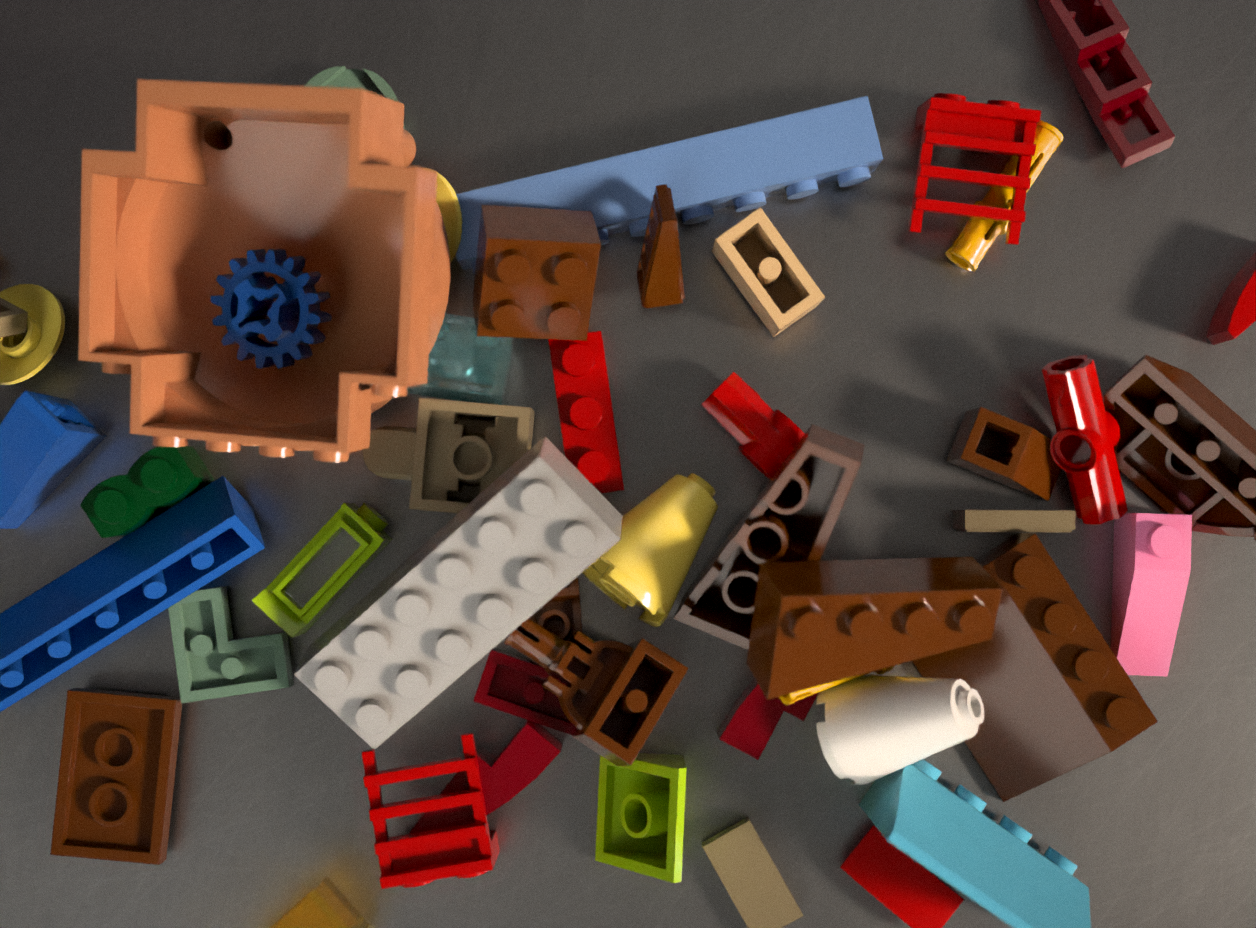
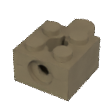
M419 398L417 427L382 426L372 430L370 433V448L362 449L363 460L368 470L378 477L411 480L409 509L459 513L532 448L535 412L531 407Z

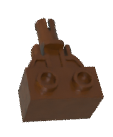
M529 618L508 635L503 642L545 668L544 671L550 676L545 678L541 686L558 697L565 716L577 727L572 737L616 766L632 765L689 669L643 638L627 645L615 640L594 641L577 630L569 641H564ZM554 678H557L558 680H560L561 682H563L564 684H566V686L563 685L562 683H560L559 681H557V680L554 679Z

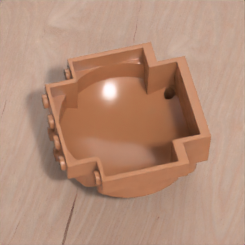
M137 79L136 152L82 149L78 360L102 362V372L131 374L130 434L153 436V445L162 447L188 446V439L206 441L205 449L209 451L237 452L241 451V446H259V455L290 457L294 456L295 451H313L314 460L345 462L349 461V453L370 448L371 413L387 404L392 399V396H407V387L427 384L429 353L438 337L448 303L450 252L442 214L436 201L437 172L421 167L409 166L415 158L416 143L413 136L403 129L404 104L364 89ZM265 249L267 253L268 249H286L287 259L294 256H302L306 259L303 273L319 271L321 277L314 285L316 292L323 291L330 294L328 300L320 303V311L327 312L332 315L331 321L318 323L317 329L326 338L322 343L309 344L313 353L311 357L298 361L295 359L294 365L279 369L275 364L271 367L259 369L256 368L255 357L244 361L237 359V352L240 347L237 343L226 346L222 344L221 340L228 333L226 325L217 326L213 325L212 319L216 316L222 315V307L211 303L210 300L211 296L224 294L225 289L219 285L216 278L222 274H234L229 265L231 259H247V251ZM263 272L266 277L273 276L278 284L286 281L274 273ZM264 334L257 335L265 342L278 345L276 341L269 342Z

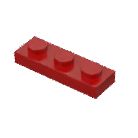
M588 332L587 341L548 339L565 457L601 494L624 491L602 332Z

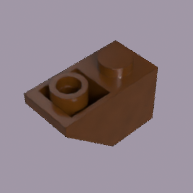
M983 407L965 412L946 459L949 463L1043 501H1049L1061 468L1055 463L1050 453L1051 440L1030 426Z

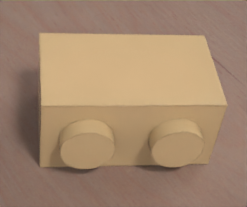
M761 207L715 239L712 253L773 338L816 308L825 298Z

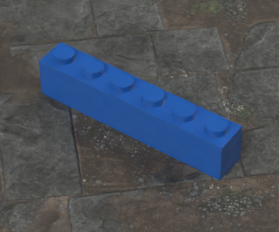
M224 476L216 479L145 523L139 529L124 536L0 613V712L265 548L253 508Z

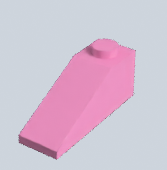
M1125 513L1120 519L1114 520L1111 650L1127 675H1168L1191 571L1192 515Z

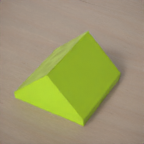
M638 753L632 765L616 766L600 755L595 861L671 883L681 882L686 789L684 755Z

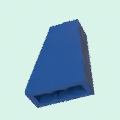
M25 390L1 422L0 529H18L107 437L69 399Z

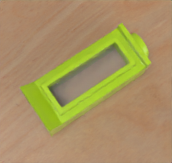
M366 502L360 507L355 503H343L333 517L277 577L251 600L291 638L305 634L393 540L384 531L388 522Z

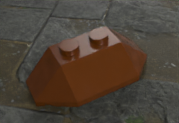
M1144 355L1104 392L1105 410L1117 420L1120 427V439L1114 447L1119 470L1169 514L1192 515V531L1224 536L1254 537V540H1256V430L1191 373Z

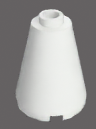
M866 674L819 692L816 704L825 703V721L816 722L817 735L823 755L833 773L840 779L850 778L853 780L851 785L868 784L975 736L978 726L984 718V707L980 695L961 679Z

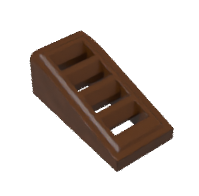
M667 184L657 185L655 188L636 271L641 305L644 308L681 304L683 299H685L677 218L671 188H668Z

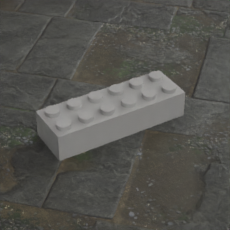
M544 436L308 647L294 675L375 750L621 540L622 515Z

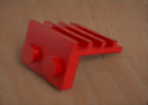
M934 94V97H930L917 107L914 129L923 131L908 232L921 233L924 212L1008 222L1005 244L1019 245L1021 225L1025 222L1026 211H1024L1026 192L1030 189L1031 178H1029L1032 156H1035L1036 144H1034L1036 126L1040 122L1041 111L1020 108V103L1007 100H989L987 104L968 102L966 101L967 97L958 94ZM933 146L1018 156L1016 174L1012 176L932 166ZM928 179L1013 189L1011 208L1005 209L926 199Z
M473 732L461 735L463 757L378 771L375 750L371 749L361 752L365 772L363 776L364 786L368 790L370 803L369 817L370 822L373 821L376 840L374 843L375 854L378 855L381 870L379 878L381 889L396 886L404 888L418 887L429 884L437 879L455 876L456 878H471L493 870L500 851L496 831L489 832ZM467 771L469 790L383 804L380 785ZM472 804L475 823L393 837L388 836L386 819Z

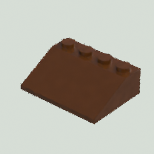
M1016 533L976 559L1003 588L992 639L911 661L921 677L961 679L980 695L984 707L983 721L979 724L975 736L963 741V743L1003 802L1111 753L1158 722L1035 533Z

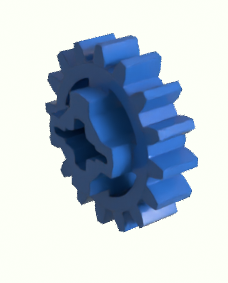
M281 248L268 249L267 253L265 249L247 251V259L234 258L229 261L230 268L234 274L217 276L216 281L225 290L223 295L211 296L210 302L222 307V315L216 316L212 319L213 325L217 326L226 325L228 333L224 335L221 342L224 346L236 343L240 346L237 352L238 360L244 361L255 357L256 368L263 369L275 364L279 369L294 365L295 359L298 361L311 357L313 353L309 344L313 345L324 342L326 337L317 329L318 323L331 321L332 315L320 311V303L328 300L330 294L323 291L316 292L314 285L319 281L321 274L319 271L303 273L306 261L304 257L294 256L287 259L286 249ZM263 272L274 273L286 281L278 284L273 276L266 277ZM264 334L269 342L276 341L278 345L265 342L257 335Z

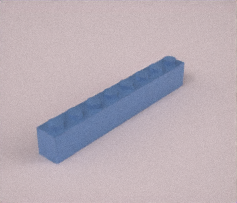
M868 96L456 194L462 214V234L456 253L457 261L463 270L472 268L473 274H475L481 205L592 211L602 246L610 241L608 235L630 231L631 237L645 236L657 185L667 184L668 188H671L676 218H682L683 224L687 225L711 219L714 217L713 210L733 205L735 212H744L764 206L767 203V197L786 193L787 199L793 200L815 194L819 191L818 185L838 181L840 187H849L866 182L871 179L870 173L874 172L883 160Z

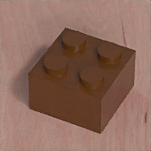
M481 205L472 299L477 336L587 341L601 248L592 211Z

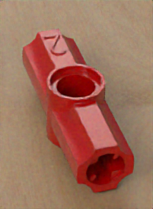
M1075 355L1049 362L1042 368V373L1057 432L1050 442V453L1055 463L1066 471L1077 518L1082 519L1083 524L1096 525L1120 519L1128 511L1114 447L1120 439V427L1117 420L1105 410L1094 360L1088 359L1087 355Z
M733 372L701 406L740 444L738 448L741 453L770 480L805 433L780 410L776 409L773 411L760 398L759 394L742 380V377Z

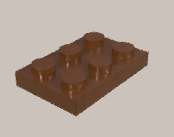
M73 688L67 691L50 855L160 865L166 860L182 711L180 697Z

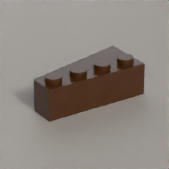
M812 424L684 594L673 619L748 650L760 563L820 561L861 465L865 445Z
M972 556L760 563L746 663L768 700L991 640L1003 588Z

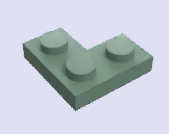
M226 586L196 590L168 608L181 703L289 688L294 685L286 632L233 639Z

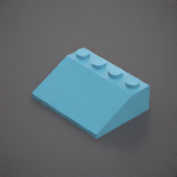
M925 759L875 780L858 804L887 841L1011 927L1091 928L1089 888L1073 875L1078 866L1050 846L1044 854L1028 844L1032 834L1004 815L1001 821L997 823L984 814L982 811L987 803L961 784L957 786L954 792L937 781L942 771Z

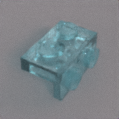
M445 313L438 337L429 353L427 384L407 387V393L455 401L502 405L513 357V338L477 336L475 318Z

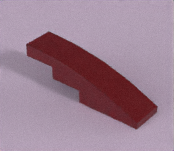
M1037 0L1065 66L1093 121L1120 167L1123 169L1170 148L1175 135L1148 95L1153 82L1127 44L1126 38L1130 28L1112 0Z

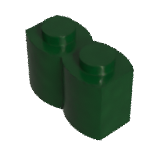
M158 446L140 456L131 466L127 475L114 476L97 484L84 497L80 506L101 538L124 537L162 514L169 507H173L210 484L213 476L193 447Z

